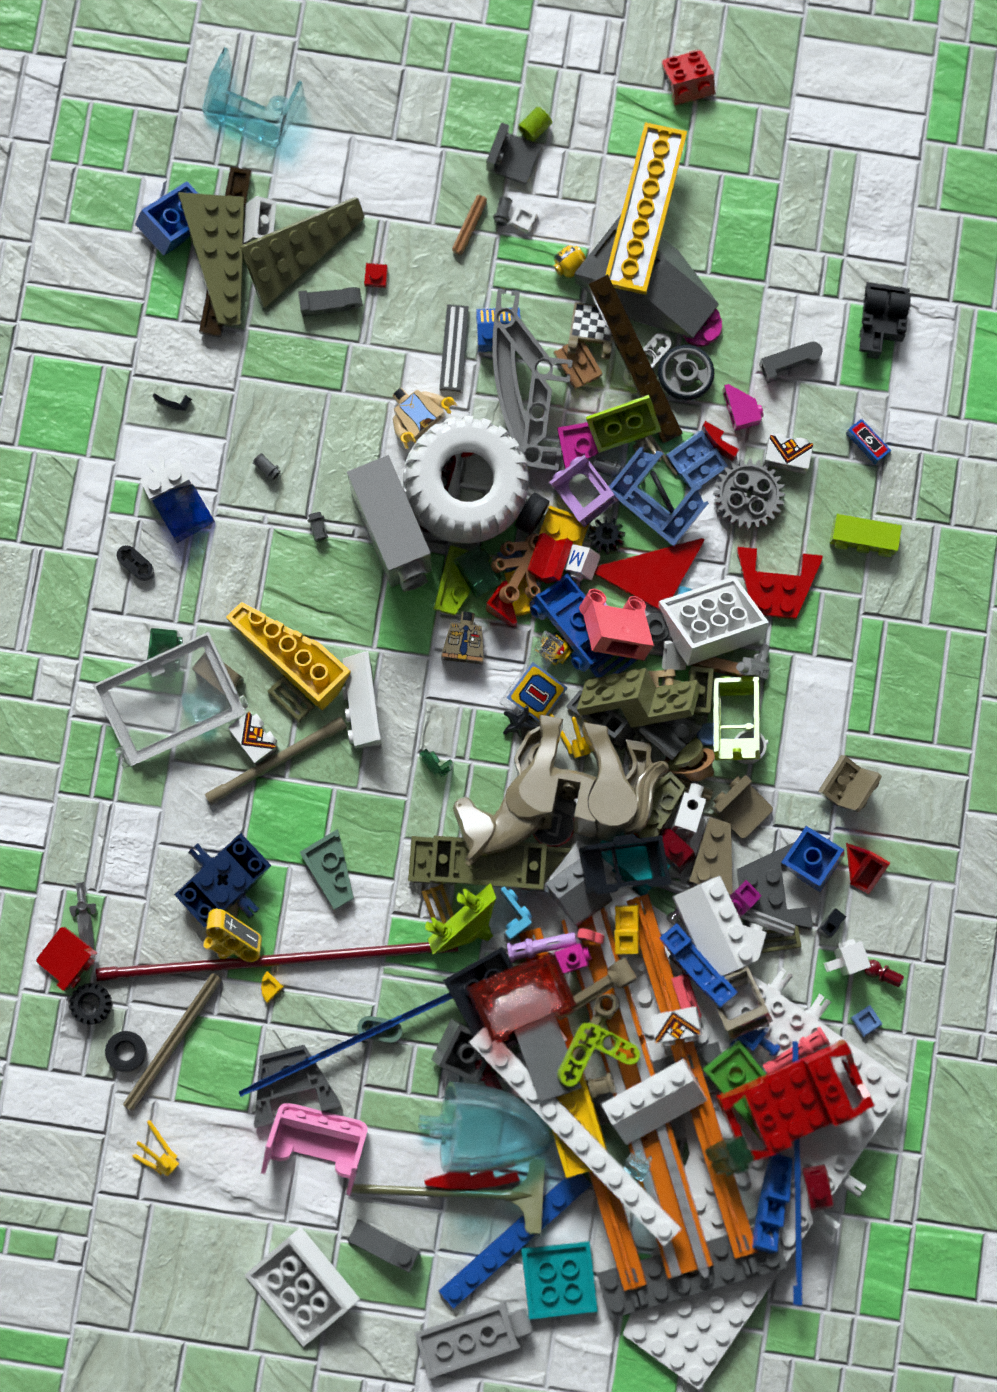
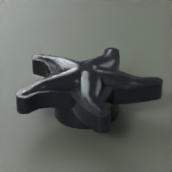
M528 706L524 707L523 712L504 711V715L510 720V723L503 731L504 735H507L509 732H516L523 741L527 731L539 726V722L534 723L530 720Z

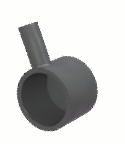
M649 614L646 618L653 645L661 644L668 636L669 629L662 614Z

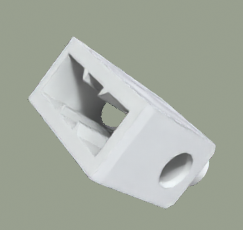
M691 783L689 792H684L671 827V830L676 834L692 838L696 833L706 799L701 798L703 786ZM688 805L693 806L694 810H690Z

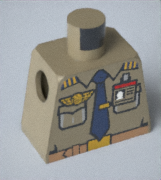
M461 612L460 623L452 622L450 624L441 653V660L483 665L482 626L473 625L475 613Z

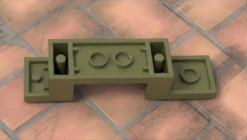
M435 835L433 838L412 836L408 882L447 885L459 883L485 886L491 883L492 886L546 892L544 891V883L572 848L548 847L547 844L522 842L502 852L482 855L469 867L465 859L469 854V850L463 838Z

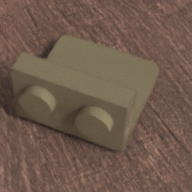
M841 755L818 792L838 807L859 812L866 806L868 798L878 787L882 775L878 772L861 768L847 756Z
M746 775L742 779L737 776L729 784L732 789L726 794L721 792L713 800L715 805L711 808L724 822L730 823L731 829L742 839L746 838L773 811V807L750 785L752 781Z

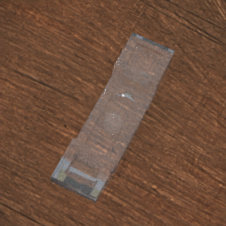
M545 630L499 704L512 712H521L522 709L506 697L532 662L547 672L564 642Z

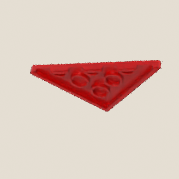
M700 538L599 565L596 567L594 575L632 596L639 597L646 604L661 612L658 604L659 601L673 597L705 539Z

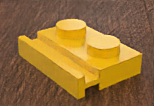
M549 506L539 535L546 533L556 541L568 538L574 545L582 546L589 524L584 527L573 513Z

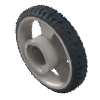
M679 345L670 349L662 357L658 367V378L663 390L671 397L682 401L700 398L710 389L714 380L715 371L711 358L705 351L692 345ZM687 354H693L700 358L705 364L706 369L698 370V366L694 361L686 359ZM671 359H674L678 363L674 374L675 379L668 381L666 378V366ZM688 369L692 375L689 377L683 376L681 370ZM695 380L703 384L693 392L680 391L681 386H689Z

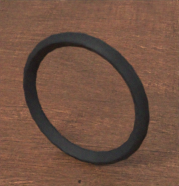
M651 471L650 474L669 512L672 513L674 508L655 471Z

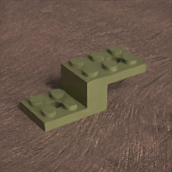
M646 668L634 669L618 674L614 673L598 678L593 677L585 681L577 711L582 716L621 708L631 728L691 717L694 714L701 686L698 680L656 688Z

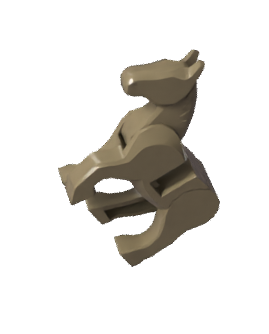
M540 715L539 726L527 733L515 754L514 764L518 777L506 789L505 797L495 815L478 809L468 797L458 799L453 805L454 816L463 841L469 850V854L465 858L467 860L466 864L470 867L482 855L505 851L522 843L537 830L550 829L557 796H561L566 800L578 799L574 815V833L591 838L596 836L598 839L606 842H613V839L617 836L640 832L650 819L655 785L658 779L668 772V764L664 761L652 763L650 743L626 739L625 749L631 761L632 769L625 776L619 756L609 739L608 727L584 722L582 734L586 744L596 758L598 778L582 772L556 768L554 765L563 728V719Z

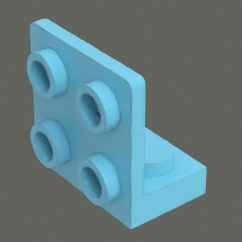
M503 887L500 889V893L521 919L518 921L515 918L505 927L507 930L504 935L511 941L532 924L530 919L533 916L525 906L521 908L518 905L517 901L519 898L511 888L507 890Z

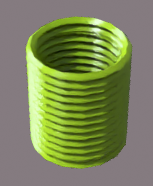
M537 106L518 124V130L527 140L534 142L551 126L552 119L544 109Z

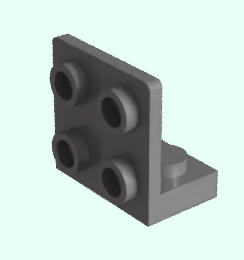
M501 122L486 161V171L527 184L541 145L510 134L509 125Z
M692 717L643 725L639 731L646 740L659 748L664 756L673 760L702 726Z

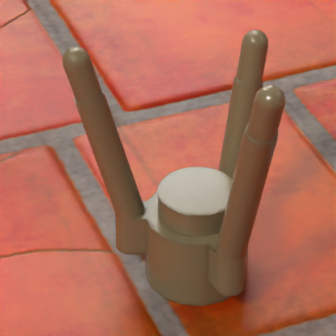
M652 435L635 440L636 444L632 446L635 453L640 447H644L643 452L646 453L652 452L654 455L656 451L664 453ZM663 454L661 458L672 473L677 476L678 472L665 454Z

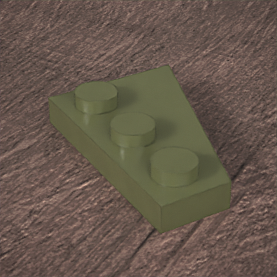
M671 771L655 785L650 819L646 826L636 833L640 838L659 836L686 790V787Z

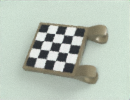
M574 303L567 353L576 354L577 341L603 344L601 358L610 359L613 339L597 305Z

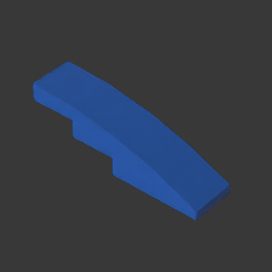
M777 1153L769 1156L758 1201L752 1244L753 1249L771 1254L777 1252L779 1229L784 1225L785 1204L790 1202L793 1158Z

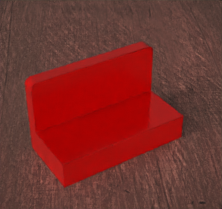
M541 533L527 571L544 583L560 581L573 542L568 538L556 541L546 533Z

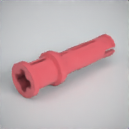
M820 1026L816 1032L806 1038H800V1043H798V1060L805 1055L813 1054L814 1051L824 1045L829 1046L831 1044ZM792 1048L769 1062L762 1064L766 1072L771 1073L791 1064L793 1058Z

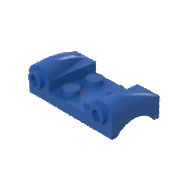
M567 573L560 581H557L545 591L538 593L530 602V612L535 618L541 620L549 618L574 650L571 654L572 665L577 670L585 672L608 654L592 651L584 615L579 610V606L586 596Z

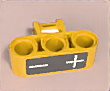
M214 909L209 912L206 928L207 937L204 940L205 949L213 950L221 959H226L232 954L249 962L259 959L262 936L224 910Z

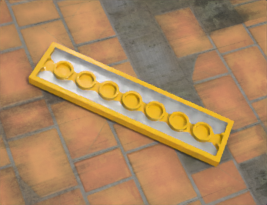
M646 122L644 124L606 275L608 274L614 288L647 294L687 131Z

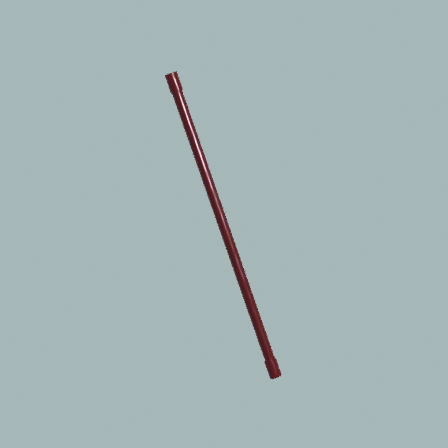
M429 942L262 955L253 962L245 961L238 957L128 967L96 968V980L98 982L118 980L120 978L432 953ZM458 947L440 953L458 952Z

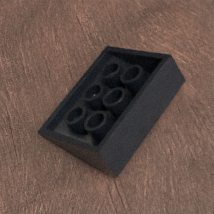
M503 947L447 977L443 982L473 1036L475 1037L487 1026L509 1049L518 1044V1040L504 1001H502L503 998L497 983L516 977L518 974Z

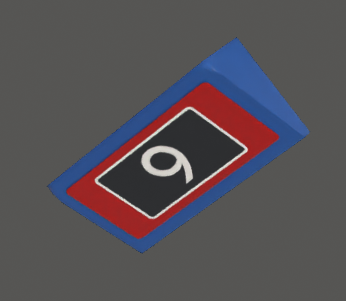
M860 419L846 431L848 437L874 465L891 451L863 419Z

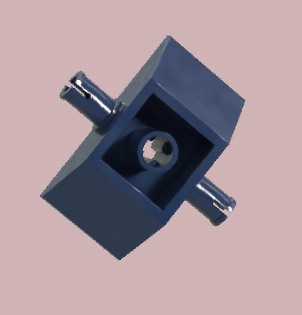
M242 833L236 836L212 858L199 843L193 846L199 852V855L192 848L189 850L188 854L201 866V870L174 895L204 928L207 927L209 912L214 909L227 911L230 907L237 904L249 919L254 914L248 907L255 913L259 911L260 908L246 894L272 865ZM228 875V885H219V878L221 876L226 877Z

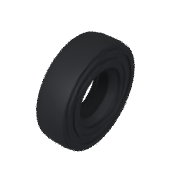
M121 1031L114 1034L108 1040L105 1047L107 1062L113 1069L120 1072L136 1070L143 1064L147 1054L144 1040L132 1031ZM125 1042L132 1044L135 1050L134 1056L127 1061L120 1059L117 1054L119 1045Z

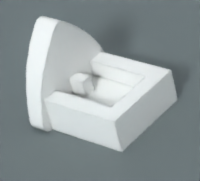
M668 635L664 639L662 668L664 670H685L686 662L677 651L671 635Z

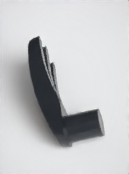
M153 393L155 400L179 411H187L188 406L193 400L185 395L179 404Z

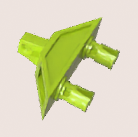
M491 883L476 896L466 889H463L464 895L458 893L457 901L465 906L445 924L431 917L432 923L426 922L425 929L433 933L428 938L433 955L471 943L477 937L485 941H489L493 937L489 922L496 896Z

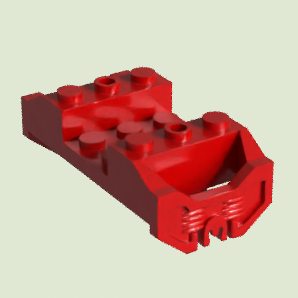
M843 1039L729 1092L716 1096L721 1112L725 1116V1121L730 1128L729 1130L733 1133L734 1142L747 1164L792 1147L791 1142L829 1124L836 1127L856 1118L875 1106L856 1067L849 1044ZM830 1057H841V1063L848 1075V1079L861 1100L858 1107L852 1109ZM742 1098L746 1104L745 1108L749 1111L753 1120L752 1124L756 1128L765 1148L761 1151L749 1150L743 1138L741 1126L731 1109Z

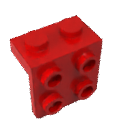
M701 50L690 51L686 54L671 56L662 60V67L671 83L674 105L716 95L714 72Z
M61 927L39 954L36 961L60 981L56 986L66 991L74 989L81 981L80 976L84 971L87 972L95 963L94 958L98 953L68 928Z

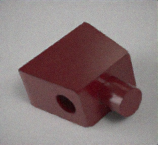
M664 828L659 836L662 835L667 862L680 874L695 858V852L674 831Z
M825 1164L802 1168L810 1212L834 1209Z

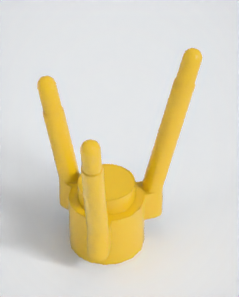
M572 717L577 739L571 740V745L563 730L560 734L568 753H573L574 758L591 754V750L586 744L584 737H581L576 717Z
M149 1120L147 1124L168 1153V1156L163 1153L159 1157L147 1146L137 1141L136 1145L157 1162L153 1164L136 1154H133L132 1157L152 1168L160 1175L164 1174L168 1177L179 1164L175 1160L178 1156L170 1149L157 1128Z

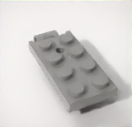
M503 1302L415 1332V1337L428 1378L430 1379L520 1348V1343L516 1337L531 1333L533 1329L526 1308L508 1313L507 1303ZM487 1328L492 1331L490 1337L483 1335V1331Z

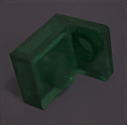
M426 748L419 753V757L434 778L438 775L442 778L452 770L450 768L453 765L451 759L439 766L440 760L434 751L429 752Z

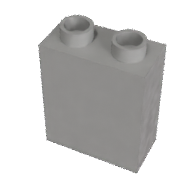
M384 456L347 471L351 494L390 587L400 584L403 592H407L426 584L428 580L425 575L432 571L431 553L390 456Z

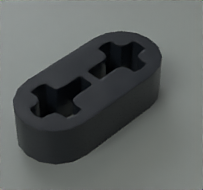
M124 545L118 549L116 555L118 561L136 578L142 581L152 578L154 574L152 564L137 550L129 545ZM131 551L130 555L134 559L133 563L128 559L123 561L122 553H129ZM138 563L142 567L147 565L148 574L142 573L139 575L140 570L136 565Z

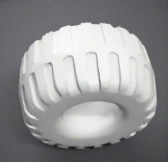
M463 416L460 419L452 417L429 428L410 450L403 471V489L418 523L422 528L431 532L434 537L440 540L441 538L448 540L452 544H477L499 535L510 527L519 516L528 495L529 475L525 455L520 450V445L515 438L512 439L507 434L508 431L502 426L498 428L491 424V420L485 418L478 420L473 419V416ZM462 452H471L483 457L489 463L493 472V485L489 493L482 499L473 502H463L451 497L444 489L441 480V472L445 462L453 455Z

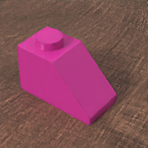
M730 384L724 385L722 392L734 432L759 425L764 414L762 406L757 405L756 399Z

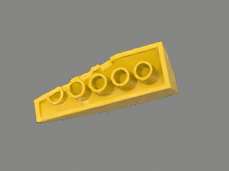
M243 602L226 616V619L281 674L322 711L338 696L351 671L319 642L303 636L302 633L284 626L283 623L267 617L264 613Z

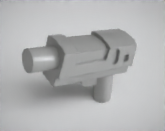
M762 644L759 654H755L754 659L743 657V662H739L736 666L739 673L746 676L759 677L761 680L767 679L770 663L765 661L770 646Z

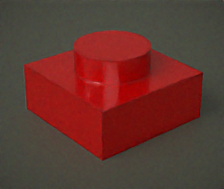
M366 263L364 286L386 288L388 265Z

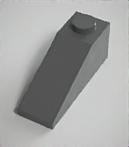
M579 690L567 704V709L585 723L607 726L611 743L623 750L626 746V739L631 740L636 734L633 727L631 728L625 718L612 710L580 716L577 707L582 691Z
M359 1219L348 1239L349 1242L410 1272L420 1250Z

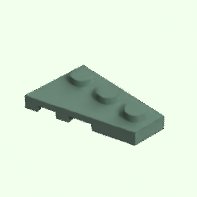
M336 829L300 851L301 856L334 910L354 899L339 830Z

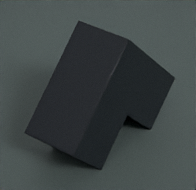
M834 908L818 927L817 931L826 939L832 938L846 916L837 908Z

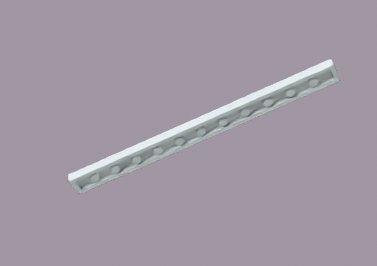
M487 1026L469 1042L664 1246L681 1230V1227L556 1097L539 1102L528 1068Z

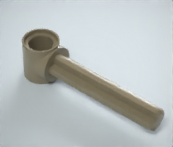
M626 958L612 964L608 968V975L554 1008L553 1011L557 1019L562 1020L615 986L621 989L634 982L637 976Z
M610 993L599 996L593 1009L595 1014L590 1023L603 1028L607 1019L611 1020L620 1007L618 997ZM605 998L611 999L613 1003L610 1011L603 1008V1000ZM592 1028L586 1029L585 1041H580L579 1044L589 1047L590 1044L585 1042L588 1037H593ZM580 1047L576 1048L573 1053L576 1061L582 1060L585 1055L584 1050ZM573 1064V1066L576 1068H579L580 1066L577 1064Z

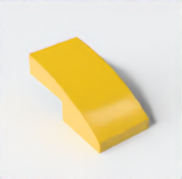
M616 905L615 954H638L639 905Z

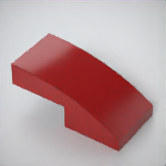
M705 421L701 430L712 446L717 448L721 455L733 462L739 449L721 439L724 433L723 430Z

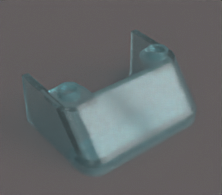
M224 47L209 76L202 106L205 118L270 148L277 147L282 142L305 96L303 83L298 80L289 99L281 95L274 96L269 100L266 107L228 90L231 84V77L227 72L231 60L228 49Z

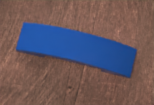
M677 923L659 938L682 969L718 1007L721 1008L738 993L723 975L721 976L692 944V940Z

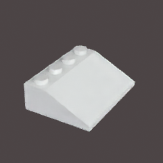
M735 576L661 600L658 603L676 649L688 666L764 640L769 623Z
M301 1227L245 1274L247 1279L303 1347L360 1299Z

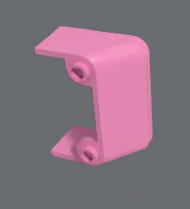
M292 1103L282 1104L278 1109L266 1145L261 1173H266L270 1159L285 1161L290 1158L292 1151L336 1162V1173L344 1178H349L346 1195L351 1196L368 1130L367 1125L360 1120Z

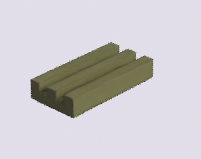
M284 676L267 691L298 723L315 708ZM284 683L308 707L304 709L280 685ZM276 689L301 712L299 716L274 692Z
M795 925L792 937L783 936L765 939L764 943L768 944L795 939L796 944L763 948L762 953L801 948L798 925ZM771 929L763 930L767 934L778 933Z

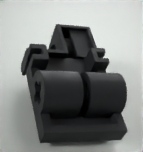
M871 282L866 283L862 327L859 334V351L867 352V358L879 359L883 340L903 342L907 331V316L911 302L910 288Z

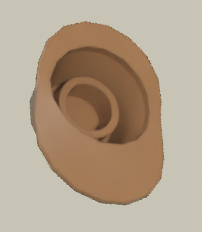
M704 748V756L699 763L691 768L688 765L679 768V771L668 770V772L684 774L687 779L693 782L712 777L714 775L712 764L715 759L714 752L709 748ZM666 757L664 762L668 763L671 759Z

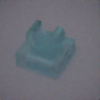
M639 1149L635 1155L630 1154L623 1168L642 1182L651 1167L652 1157L649 1156L646 1161L641 1160L639 1156L642 1150Z

